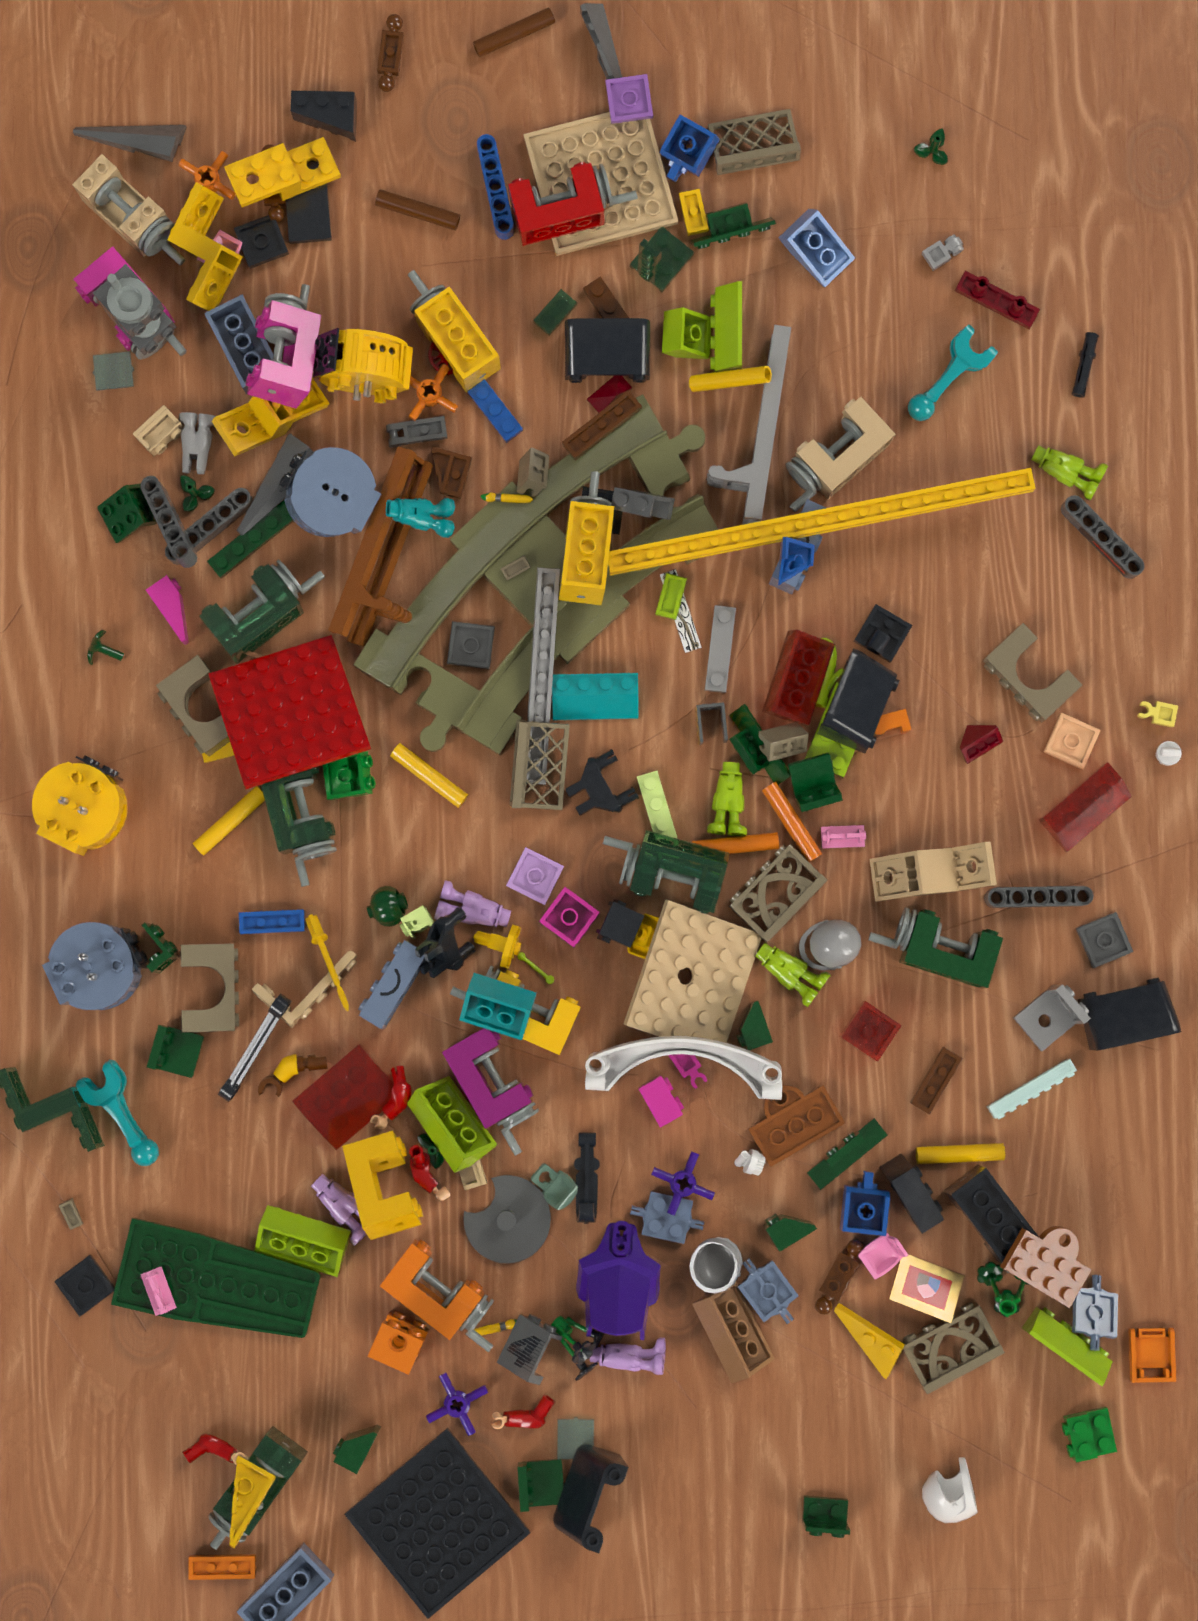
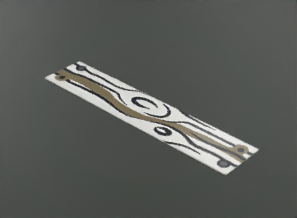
M676 569L666 572L678 576ZM666 573L660 574V577H661V580H662V583H663V584H664V580H665ZM683 593L675 623L686 653L702 647Z

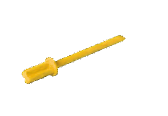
M317 914L308 915L309 917L305 918L312 937L311 942L314 945H319L330 976L337 987L340 1001L344 1009L349 1011L346 995L340 986L338 975L324 943L328 936L324 933Z

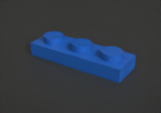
M485 379L468 391L469 396L506 443L523 431L521 425Z
M305 910L239 912L240 934L305 931Z

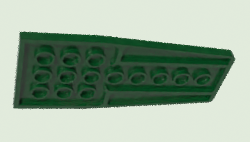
M132 1218L111 1305L155 1315L140 1274L162 1266L177 1308L157 1316L304 1338L307 1335L321 1274L318 1271L198 1232Z

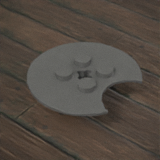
M512 1175L493 1177L491 1179L495 1187V1196L491 1205L484 1211L477 1213L464 1211V1229L467 1238L478 1253L494 1262L515 1263L525 1260L541 1248L548 1236L551 1223L549 1205L544 1199L543 1193L530 1181Z

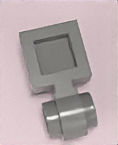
M955 234L944 241L945 246L939 240L922 251V256L932 271L949 262L952 258L950 254L956 256L964 250L963 242Z

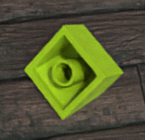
M684 307L664 311L662 353L676 358L709 359L710 317Z

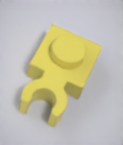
M1144 701L1140 703L1139 706L1146 707L1147 713H1138L1137 716L1139 718L1145 719L1150 716L1152 717L1151 723L1174 727L1178 710L1177 705L1157 701L1155 706L1152 707L1149 702Z

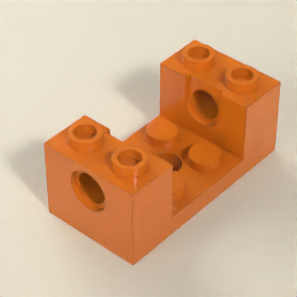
M389 1312L386 1320L380 1326L367 1357L409 1375L430 1329H427L426 1324L419 1320H414V1322L407 1320L406 1315L401 1312ZM400 1327H407L409 1331L402 1329Z

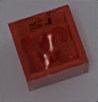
M862 1001L839 1038L873 1061L878 1062L902 1025L868 1002Z

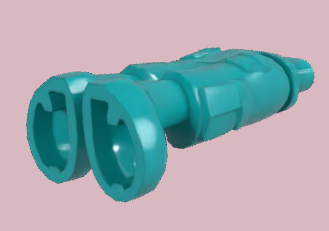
M396 498L395 500L388 499L386 502V516L393 517L394 521L423 531L431 528L443 538L451 537L454 532L455 526L453 521L447 519L437 520L430 516L434 515L438 518L450 517L455 511V502L452 499L444 498L436 505H433L428 499Z

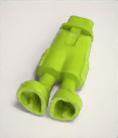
M1039 445L1031 459L1039 464V468L1057 478L1062 484L1068 487L1073 485L1078 487L1088 500L1092 499L1108 468V465L1101 463L1096 468L1084 466V460L1075 455H1068L1055 449L1050 450V447L1045 449ZM1078 474L1088 478L1090 482L1079 478Z
M723 762V769L719 772L720 776L717 782L716 793L713 796L712 809L716 811V816L713 823L707 826L708 833L716 835L725 834V812L728 811L730 813L727 835H747V828L739 822V813L744 812L745 801L742 794V773L739 772L740 763Z
M766 943L763 944L755 955L756 958L762 961L761 965L765 966L778 979L780 984L788 990L794 988L800 993L802 1003L806 1007L811 1004L818 992L799 981V978L802 977L820 991L830 977V974L825 971L820 974L808 971V964L798 957L789 955L775 946L772 948Z

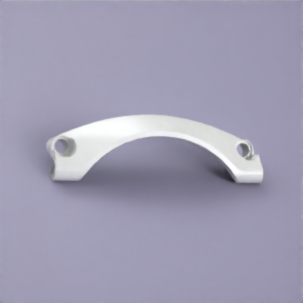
M665 1036L631 1041L599 1052H593L589 1055L585 1065V1089L609 1091L621 1076L640 1063L672 1054L696 1055L714 1060L730 1068L748 1083L759 1099L782 1100V1069L779 1063L744 1048L711 1039L689 1036ZM597 1059L602 1063V1066L594 1068L591 1066L590 1061ZM769 1068H774L778 1071V1074L775 1077H769L766 1071Z

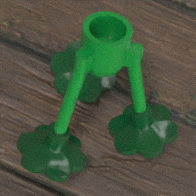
M987 1262L985 1266H980L977 1269V1280L979 1283L992 1286L996 1302L994 1310L1002 1313L1004 1317H1010L1014 1313H1018L1024 1286L1029 1284L1014 1275L1016 1279L1021 1281L1017 1293L1013 1294L1009 1289H1005L1000 1293L996 1282L1002 1280L1003 1276L1001 1273L1003 1268L1000 1267L1001 1265H995L994 1262Z

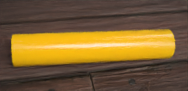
M766 365L692 375L689 378V387L692 392L769 383L772 373L770 367Z
M401 743L392 751L391 758L457 808L468 797L466 792Z
M255 786L192 844L205 856L268 797L258 786Z
M1004 1143L916 1147L917 1164L1005 1160Z

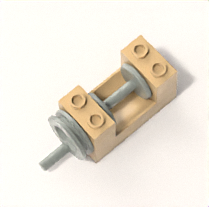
M103 154L72 184L82 201L143 257L146 255L149 257L153 256L163 249L179 265L185 262L186 259L168 244L169 241L167 239L175 223L167 217L164 210L149 196L145 199L124 180L118 168Z
M862 397L856 401L852 399L844 407L845 410L842 412L841 424L846 433L829 449L814 439L809 443L805 441L797 448L796 457H793L791 462L789 461L785 464L789 474L805 491L804 494L789 506L793 512L800 509L807 499L810 500L816 494V490L820 491L829 500L892 443L896 434ZM851 439L855 441L839 457L835 458L833 456Z

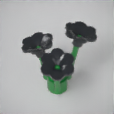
M559 1316L553 1321L551 1326L557 1329L556 1333L563 1337L560 1342L572 1356V1362L576 1363L580 1370L579 1375L575 1378L578 1381L598 1365V1363L587 1365L585 1360L593 1355V1350L598 1347L605 1333L592 1328L590 1337L593 1338V1342L585 1341L581 1345L570 1336L573 1331L571 1326L586 1332V1327L575 1322L569 1316L566 1319ZM565 1339H567L573 1345V1349L570 1347V1345L567 1343Z

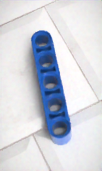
M484 134L477 140V149L495 233L499 239L507 240L513 236L514 226L496 141L493 136ZM485 144H490L492 148L489 150L482 149V146ZM489 164L496 165V168L494 170H488L486 169V166ZM493 184L501 186L498 190H492L490 187ZM503 204L505 208L498 211L495 209V206ZM502 224L510 226L506 231L500 230L499 227Z

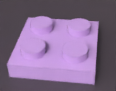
M525 847L506 886L545 905L564 866Z

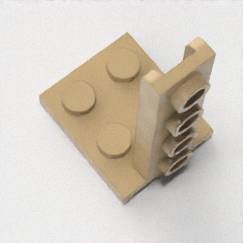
M348 951L334 966L339 981L342 979L340 975L345 970L349 972L357 963L355 961L357 955L353 951ZM327 973L291 1013L289 1012L291 1010L290 1006L288 1007L281 1019L291 1028L298 1023L300 1018L304 1020L312 1012L310 1007L315 1002L319 1004L327 996L325 991L330 986L335 987L330 973ZM257 983L252 988L253 993L270 1008L275 1000L273 997L275 995L274 992L266 984L261 986Z

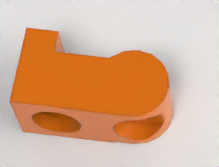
M906 709L882 715L874 736L880 737L886 731L900 728L901 734L909 732L911 726Z

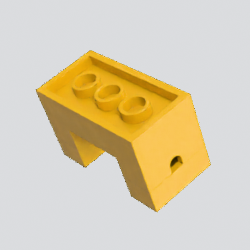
M389 1131L342 1146L361 1225L370 1240L422 1225L420 1217H423V1212L416 1197L412 1198L410 1193L406 1192L383 1199L377 1176L378 1172L406 1164L404 1157L408 1156L407 1150L400 1136L396 1137L393 1131Z

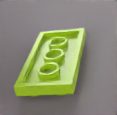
M836 682L805 759L829 753L834 774L844 778L855 749L817 734L838 686Z

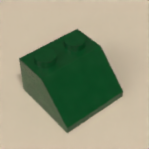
M759 1001L751 1002L738 1029L740 1034L736 1035L740 1047H745L746 1050H752L773 1042Z
M776 1213L765 1219L766 1224L763 1225L779 1252L817 1229L811 1221L783 1214L778 1216Z
M377 1424L350 1433L345 1440L341 1438L333 1452L336 1456L333 1462L357 1474L382 1426Z

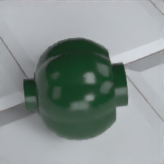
M383 886L374 891L371 896L370 906H367L370 919L374 918L380 925L386 927L398 925L401 922L400 918L405 916V910L408 909L404 893H399L396 888L391 886Z

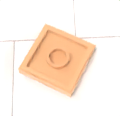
M1060 713L1043 752L1083 770L1101 730L1064 713Z

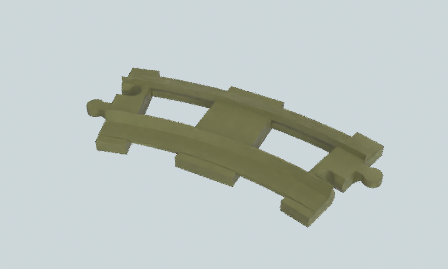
M642 394L636 398L642 405V409L576 461L569 454L548 470L546 489H542L537 496L532 497V502H489L450 538V542L458 551L440 569L407 609L412 613L411 621L408 623L398 622L388 636L375 629L354 663L355 668L402 695L407 687L409 676L413 672L424 670L431 674L432 681L430 686L420 694L415 702L419 707L436 716L431 725L425 727L420 734V742L426 750L430 752L441 750L445 746L447 733L454 727L501 756L516 731L517 720H523L522 717L513 711L528 693L530 686L537 567L560 569V590L566 535L547 515L589 484L591 472H599L602 475L627 458L647 493L663 496L668 489L683 485L690 481V477L680 458L687 452H697L705 444V433L701 427L697 425L686 426L680 435L669 439L667 431H663L650 405ZM511 481L500 493L528 495L531 497L533 489H527L523 494L517 493V486ZM696 494L689 498L682 506L673 507L671 520L661 518V520L638 534L619 549L718 530L704 504L703 496ZM525 555L531 568L506 580L501 568ZM697 559L687 560L685 563L688 565ZM662 566L610 576L609 568H607L606 587L602 605L558 600L554 660L560 656L569 664L630 606V603L623 595ZM483 576L532 628L511 650L479 691L419 653L449 613Z

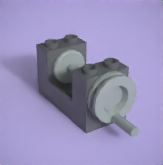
M126 264L115 274H109L107 281L93 292V295L110 319L144 356L156 350L160 341L168 339L174 333L176 326L163 311L165 308L162 303Z

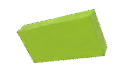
M666 573L655 613L657 616L677 620L687 578Z

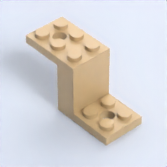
M991 842L954 848L917 850L870 859L875 902L997 885ZM973 862L976 863V871L972 868ZM890 873H892L893 876L892 882L889 879Z

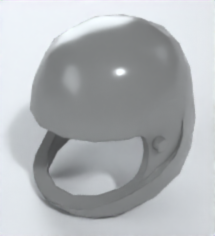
M825 920L810 927L803 934L799 943L800 955L803 961L812 968L818 970L839 969L852 962L859 954L861 936L857 928L850 922L844 920ZM812 931L810 950L814 958L824 966L814 964L805 953L804 944L807 936Z
M716 1237L707 1239L697 1246L691 1256L689 1267L695 1284L705 1292L716 1294L727 1291L735 1284L737 1278L741 1275L740 1271L743 1262L741 1252L736 1244L727 1238Z

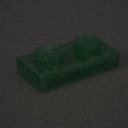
M560 289L533 322L550 336L576 307L577 302Z

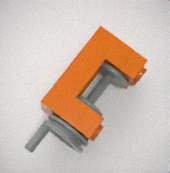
M415 1239L381 1283L380 1287L448 1340H451L458 1329L463 1331L465 1328L467 1330L465 1335L489 1352L494 1345L473 1329L486 1314L494 1300L491 1299L489 1302L486 1300L488 1295H484L483 1287L475 1280L471 1282L466 1280L464 1284L462 1281H459L451 1290L426 1271L433 1262V1259L430 1257L432 1252L429 1250L431 1247L425 1241L420 1239L418 1242ZM422 1278L447 1298L443 1300L418 1280Z

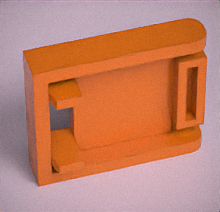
M1129 1328L1130 1381L1132 1383L1176 1382L1174 1328H1168V1336H1165V1328H1138L1136 1337L1135 1329ZM1142 1368H1162L1163 1376H1144V1369Z

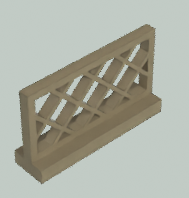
M790 109L708 124V130L712 133L716 129H723L727 132L722 139L719 138V144L713 151L717 175L800 160L801 148L797 140ZM787 117L788 123L784 128L775 123L778 118ZM763 121L768 126L764 131H761L755 127L757 122ZM743 125L748 129L741 135L734 131L736 126ZM771 127L780 131L776 139L767 134ZM751 130L760 135L756 142L746 138ZM730 134L740 139L735 146L726 142ZM785 134L792 138L793 143L783 144L779 140ZM765 138L772 142V145L768 148H763L759 143ZM742 142L752 146L747 152H743L738 148ZM722 145L731 150L728 155L719 156L718 151Z
M517 720L509 803L512 808L562 810L569 724ZM531 726L540 727L545 734L534 741L530 736ZM556 728L564 729V736L557 743L549 735ZM548 736L555 745L547 752H544L538 743ZM536 746L543 755L533 763L528 755L529 751ZM558 748L562 753V758L554 764L547 755ZM546 757L552 764V767L542 774L536 765ZM534 767L541 776L531 784L527 779V773ZM556 769L560 774V780L552 785L546 776ZM544 779L551 788L540 795L534 786ZM533 789L539 798L533 803L524 802L525 794ZM552 790L558 795L557 805L548 804L544 799Z

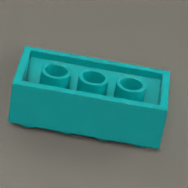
M638 673L553 674V720L639 719Z

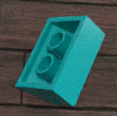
M473 973L459 1020L522 1040L537 993Z

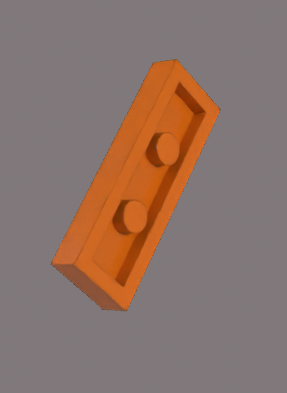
M256 1554L189 1556V1580L256 1578Z

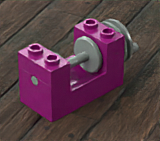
M483 1028L446 1049L442 1054L484 1128L486 1129L495 1123L498 1126L503 1125L504 1128L500 1131L516 1156L522 1150L510 1128L538 1113L539 1109H533V1106L536 1104L532 1102L531 1097L533 1093L528 1084L524 1086L522 1082L517 1084L518 1081L514 1080L504 1085L489 1058L499 1051V1047L496 1046L500 1045L498 1040L501 1039V1036L497 1032ZM479 1062H482L497 1090L495 1092H492L477 1066Z

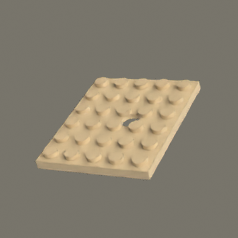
M665 900L624 1025L659 1037L689 1036L727 1043L761 937L752 930ZM687 967L692 972V979L687 984H681L678 979V973L681 969Z

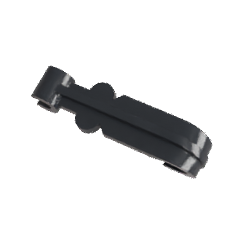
M579 1133L578 1147H581V1157L574 1161V1167L579 1170L576 1174V1185L578 1187L576 1194L577 1223H596L598 1175L594 1171L600 1167V1161L594 1158L596 1133Z

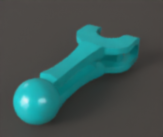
M970 324L965 326L951 340V360L941 377L925 393L917 394L910 399L908 413L913 419L917 421L928 420L935 411L934 402L939 399L954 379L964 371L976 372L982 370L998 354V350L993 346L980 354L972 351L969 340L975 333V329Z
M110 1059L102 1067L106 1077L103 1088L97 1087L90 1078L84 1077L76 1082L77 1090L85 1103L92 1106H102L115 1120L126 1137L129 1147H131L133 1161L140 1166L152 1165L159 1156L158 1145L153 1140L147 1138L133 1118L123 1095L127 1085V1077L118 1063Z

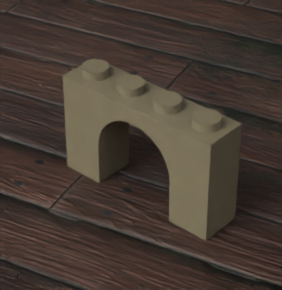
M1022 623L983 662L985 663L984 667L992 675L995 673L1000 679L999 683L1006 690L1010 689L1015 694L1014 699L1020 705H1025L1030 710L1028 712L1030 716L1036 721L1040 720L1042 723L1071 697L1082 684L1069 670H1066L1045 689L1035 690L1022 684L1016 673L1017 660L1038 639Z
M197 655L156 685L159 689L157 694L164 704L166 702L170 704L172 708L169 711L176 720L181 719L184 724L182 729L187 736L194 737L196 740L194 746L201 754L205 753L210 757L229 743L230 740L222 715L210 722H198L193 720L189 714L188 702L192 693L210 680L208 673H211L205 662Z
M234 944L180 945L181 967L212 968L221 975L225 984L223 998L215 1007L207 1010H181L182 1032L235 1031V1026H239V1013H235V1005H239V992H235L234 983L239 981L238 970H234V961H238V948H234Z

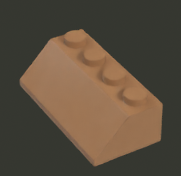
M737 1282L727 1291L716 1294L708 1293L692 1303L731 1383L750 1378L775 1359L742 1292L737 1287Z

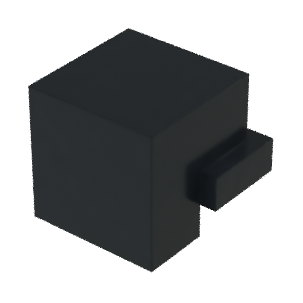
M614 899L609 901L608 905H610L602 927L596 930V933H598L597 939L606 943H610L612 940L631 948L644 915L626 908V903Z

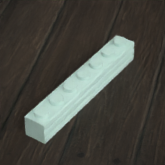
M1067 1058L986 1107L993 1118L1001 1119L1005 1116L1006 1112H1013L1017 1109L1016 1106L1028 1103V1099L1038 1097L1039 1093L1043 1090L1046 1092L1052 1088V1085L1062 1083L1065 1077H1072L1077 1069L1071 1059Z

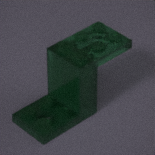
M16 1067L0 1070V1088L6 1092L7 1097H5L8 1108L13 1109L15 1114L13 1120L18 1130L21 1129L22 1132L32 1131L72 1113L71 1121L75 1129H79L81 1134L79 1140L83 1149H87L90 1152L105 1146L89 1106L81 1097L77 1087H70L31 1104Z

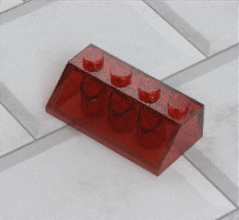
M800 630L788 631L762 712L780 719L810 725L835 644Z
M1107 762L1044 814L1039 821L1060 846L1068 852L1132 796L1121 776Z

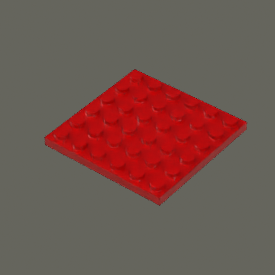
M332 635L208 673L245 789L371 749Z

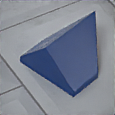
M783 537L780 547L778 585L808 567L813 566L815 545Z

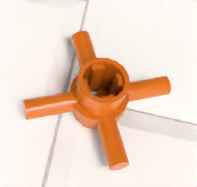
M224 151L220 152L211 166L204 165L197 168L185 159H181L179 162L180 167L194 175L195 183L197 182L215 193L219 191L231 200L235 197L234 191L220 183L218 171L228 158V154ZM210 176L213 180L210 182L205 180V177Z
M442 365L433 380L426 379L420 382L410 376V386L417 389L419 400L408 416L413 421H416L425 406L433 407L438 403L451 412H456L458 405L442 396L440 383L450 370L447 365ZM426 389H431L435 392V395L433 396V394L430 393L426 397L424 393L426 392Z

